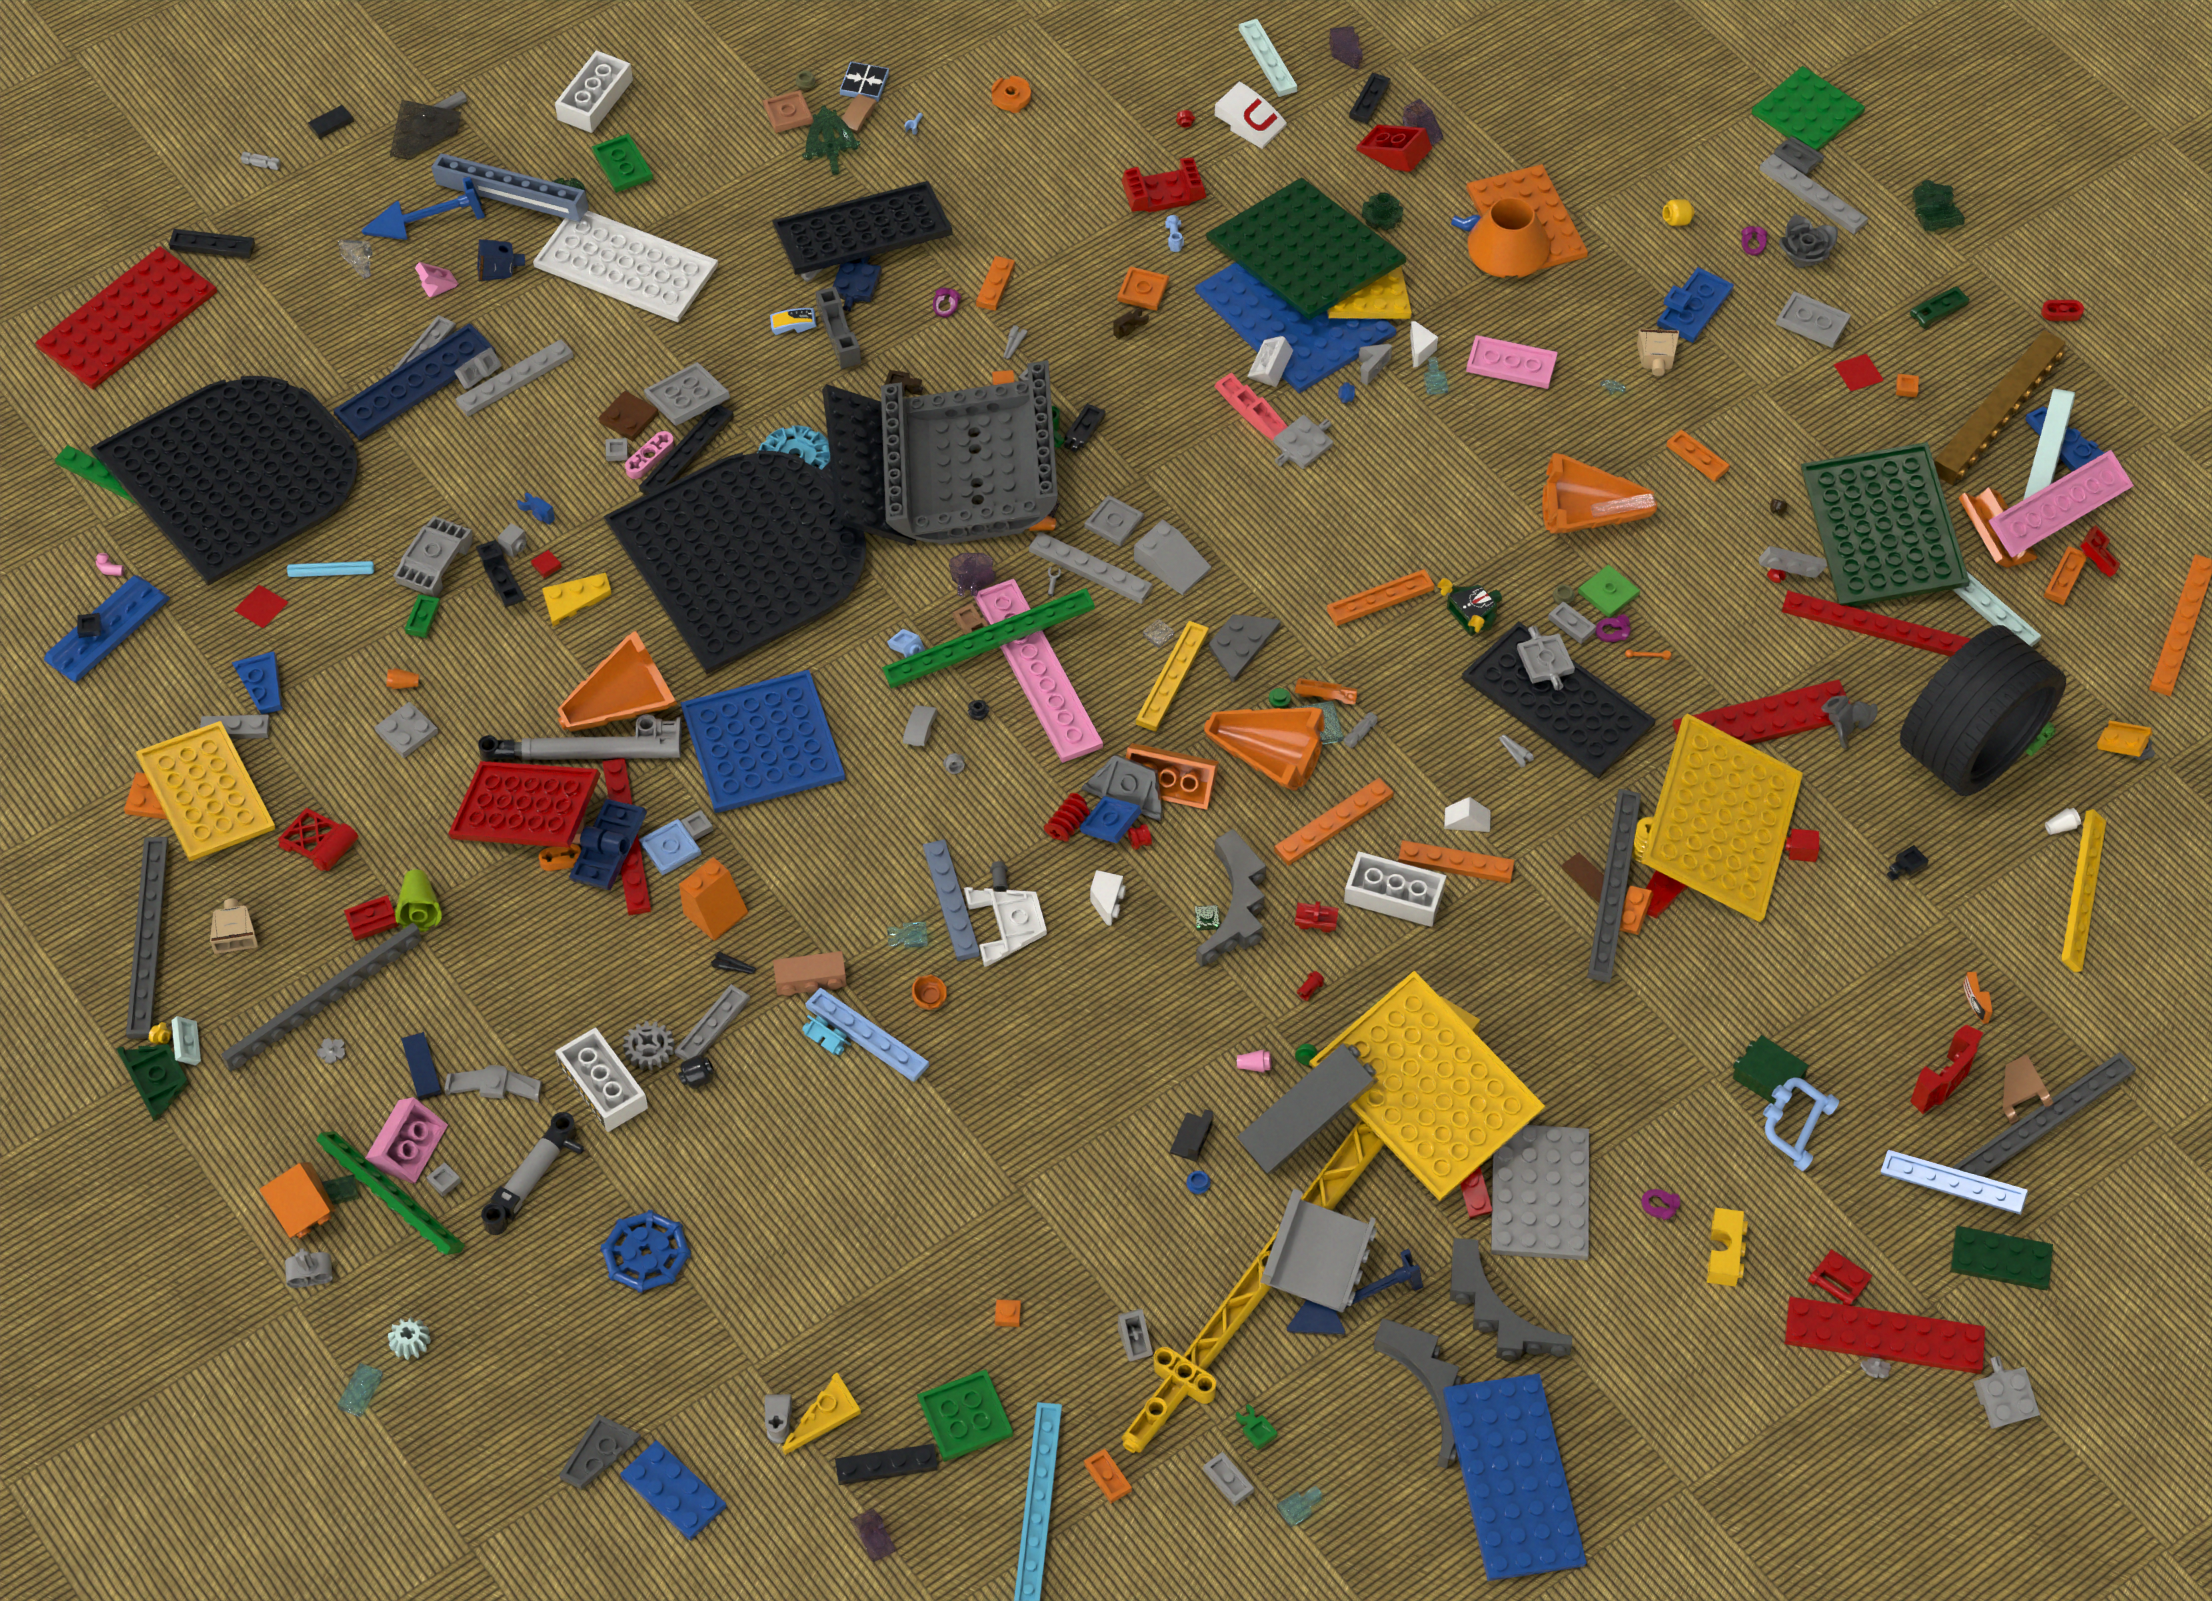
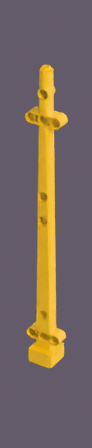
M1440 996L1478 1036L1480 1019ZM1360 1119L1301 1197V1200L1332 1211L1385 1143ZM1279 1228L1183 1356L1168 1347H1161L1155 1351L1154 1371L1164 1381L1121 1437L1123 1446L1129 1452H1142L1186 1395L1202 1404H1207L1214 1400L1216 1396V1380L1211 1374L1206 1372V1369L1271 1289L1272 1286L1263 1284L1260 1281L1265 1269L1264 1265L1267 1264ZM1161 1360L1170 1361V1363L1166 1365L1160 1364L1159 1362ZM1181 1373L1190 1374L1187 1378H1182L1179 1375ZM1202 1386H1208L1211 1389L1208 1391H1202L1199 1388ZM1153 1410H1159L1162 1413L1159 1415H1153L1150 1412Z

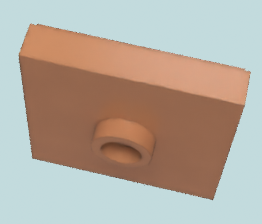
M801 90L762 100L763 107L775 133L813 123V117Z

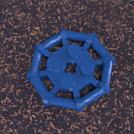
M648 1210L646 1213L626 1219L619 1218L606 1242L600 1247L609 1271L608 1277L612 1281L616 1280L636 1289L638 1293H643L644 1290L667 1283L673 1284L685 1261L691 1257V1250L688 1249L682 1230L683 1225L679 1221L674 1222L654 1213V1210ZM642 1223H646V1228L638 1227L634 1231H631V1229L629 1228ZM654 1223L668 1230L665 1233L653 1229ZM623 1232L626 1239L621 1246H616L615 1244ZM674 1237L678 1246L677 1249H671L669 1245V1240ZM650 1248L652 1253L642 1256L641 1250ZM614 1255H621L624 1264L617 1266ZM671 1258H674L675 1261L670 1269H667L666 1265ZM629 1271L638 1275L639 1277L638 1279H636L625 1273ZM649 1273H661L660 1276L646 1280V1277L650 1276Z

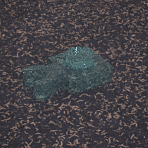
M926 922L903 923V929H898L897 927L887 928L888 935L896 936L888 938L889 946H897L900 942H904L905 948L928 946Z

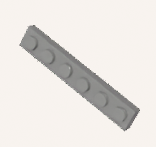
M1772 154L1760 164V171L1851 233L1855 234L1867 224L1868 218L1776 155Z
M560 339L455 399L456 404L469 417L573 358V352Z
M1039 532L1029 546V552L1140 604L1144 602L1153 589L1152 583L1042 532Z

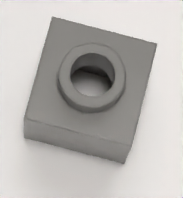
M512 523L497 537L502 552L513 558L519 552H522L527 544L525 531Z

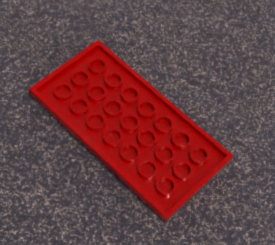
M159 246L37 340L35 344L40 351L94 390L216 294L217 289L205 278Z

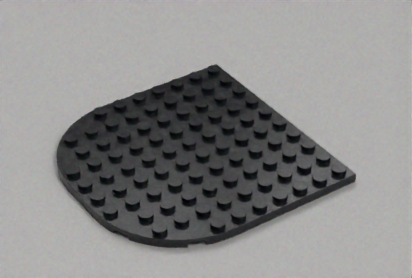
M241 376L240 380L226 382L224 379L209 384L90 447L92 454L208 586L330 518L349 498L358 474L357 455L352 439L321 402L302 387L299 389L289 385L288 381L267 376Z
M759 450L758 453L746 455L738 453L725 457L604 516L605 523L706 675L833 611L854 591L861 579L866 564L867 552L864 531L838 524L832 480L820 468H815L806 463L805 459L784 452Z

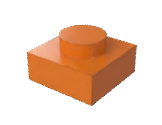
M1898 374L1896 379V395L1917 398L1919 376Z
M996 1299L995 1326L1019 1327L1021 1301Z

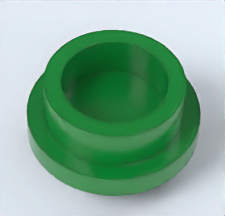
M1275 688L1269 693V702L1274 708L1284 709L1291 701L1290 693L1284 688Z
M1302 1044L1296 1050L1295 1058L1303 1065H1310V1060L1318 1052L1315 1046Z

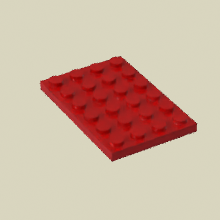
M480 761L448 834L451 839L570 848L601 773L598 769Z

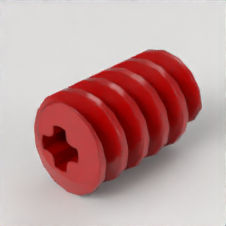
M1070 793L1068 798L1060 805L1058 811H1055L1053 817L1044 825V831L1054 839L1068 842L1070 836L1075 833V829H1078L1080 823H1083L1085 817L1090 814L1085 799L1078 793Z

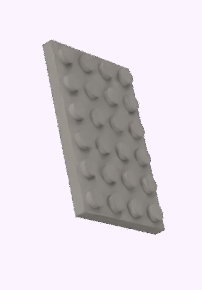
M1526 1125L1493 1154L1491 1254L1588 1260L1589 1129Z

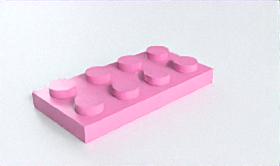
M1476 335L1466 372L1548 389L1558 352Z

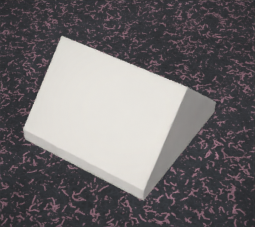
M1280 336L1263 341L1247 376L1248 378L1277 387L1293 352L1286 338Z

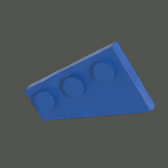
M274 651L232 662L261 715L283 709L278 662Z

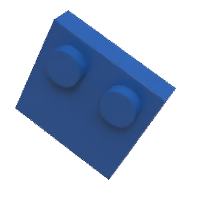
M1104 796L1079 828L1082 834L1118 843L1141 814L1142 810L1139 805Z

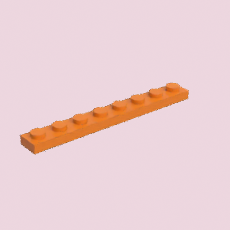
M2197 554L2194 555L2149 690L2167 696L2172 694L2212 575V559Z

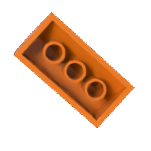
M1134 743L1127 748L1126 758L1158 771L1161 800L1208 809L1216 781L1219 761Z

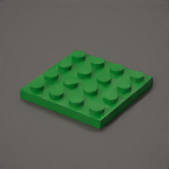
M1802 66L1752 108L1751 114L1786 137L1790 138L1792 136L1818 152L1863 114L1865 106Z

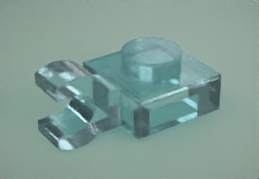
M1437 357L1428 358V373H1424L1427 395L1448 393L1445 371H1438Z
M1317 1486L1308 1490L1303 1497L1297 1491L1278 1503L1277 1509L1289 1526L1293 1527L1312 1515V1510L1309 1507L1322 1500L1320 1497L1322 1493Z

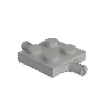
M1305 415L1298 418L1274 437L1273 442L1282 451V454L1275 458L1276 464L1281 466L1287 460H1290L1302 469L1306 468L1333 446L1334 442L1324 433L1325 430L1332 426L1331 422L1325 419L1322 423L1316 425Z
M1531 626L1528 631L1532 639L1517 645L1518 653L1532 683L1551 680L1554 689L1558 690L1559 688L1560 690L1563 688L1560 676L1574 673L1575 667L1560 634L1541 636L1537 626H1534V628Z

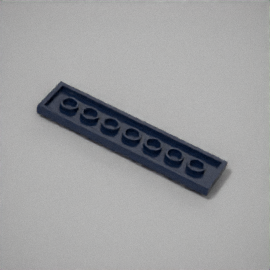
M469 323L333 409L334 415L360 441L456 380L458 377L454 371L488 348H492L496 354L495 348Z

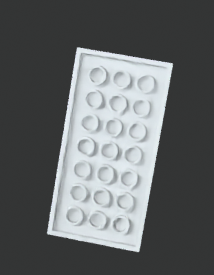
M587 210L580 222L565 218L534 259L533 264L538 269L679 322L718 267V260Z

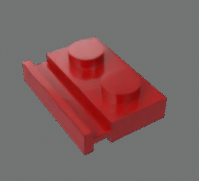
M388 895L344 910L355 941L399 926Z

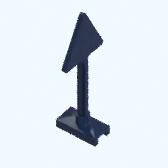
M1409 1248L1400 1252L1402 1267L1394 1270V1273L1355 1291L1351 1305L1392 1285L1401 1284L1407 1280L1414 1291L1423 1288L1420 1268L1418 1265H1413ZM1306 1300L1288 1325L1287 1332L1344 1335L1345 1329L1336 1314L1339 1311Z

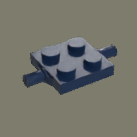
M870 256L860 259L859 263L846 262L840 264L832 287H836L840 299L845 300L843 306L845 311L847 309L848 312L851 311L854 302L872 301L882 269L881 266L868 265Z

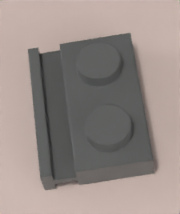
M1792 136L1789 140L1784 141L1775 148L1774 155L1805 174L1812 171L1824 159L1823 154Z

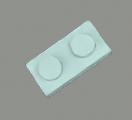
M176 1016L172 1020L175 1060L196 1066L201 1061L197 1021Z

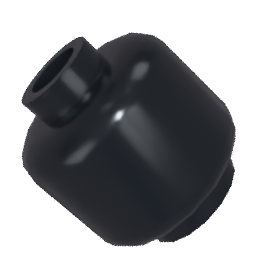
M696 1055L681 1063V1072L678 1075L684 1086L688 1084L690 1088L697 1089L712 1081V1075L715 1074V1070L708 1057L704 1058L702 1055Z

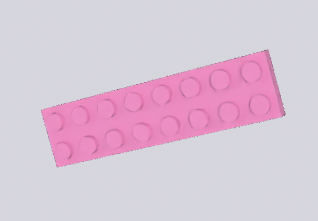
M2109 450L1990 519L1989 523L2010 556L2014 557L2134 485L2112 450Z

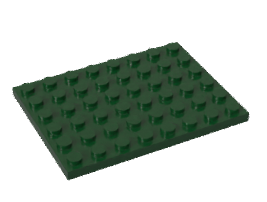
M1302 177L1206 233V238L1209 242L1309 320L1406 263V255Z
M1928 442L1801 464L1802 476L1838 604L1853 607L1969 587V577Z

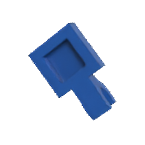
M525 493L524 496L527 502L517 501L520 510H532V514L537 520L544 521L549 525L555 520L553 506L539 497L533 498L531 494Z

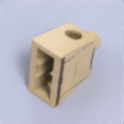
M1639 329L1637 347L1642 367L1652 369V373L1655 376H1662L1665 373V369H1672L1679 331Z
M230 898L225 900L224 909H218L213 912L210 943L214 954L258 947L247 907L238 906L236 899Z

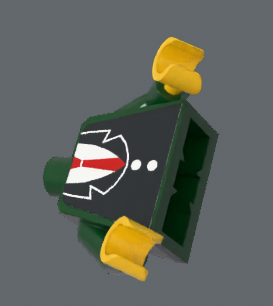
M1442 578L1437 587L1442 589L1441 594L1443 596L1448 595L1447 610L1470 636H1473L1480 630H1491L1497 618V603L1502 601L1501 593L1497 589L1487 593L1481 585L1472 587L1455 586L1447 578Z

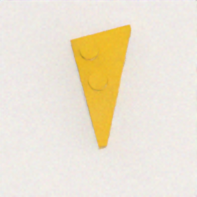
M838 1373L831 1377L832 1381L824 1391L820 1392L817 1401L809 1407L801 1418V1423L796 1430L787 1437L784 1446H782V1451L785 1455L861 1414L859 1406Z

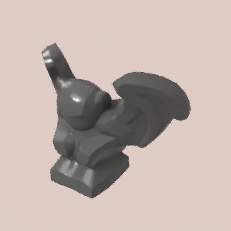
M1833 696L1821 707L1823 712L1829 713V719L1837 729L1842 748H1848L1847 736L1852 733L1856 726L1855 722L1859 721L1858 728L1862 729L1868 727L1875 720L1878 713L1875 703L1868 705L1864 702L1856 701L1851 705L1848 703L1849 699L1847 696Z

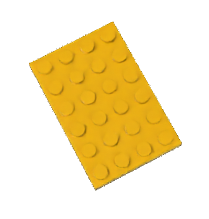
M221 721L136 751V757L189 862L275 830V824Z

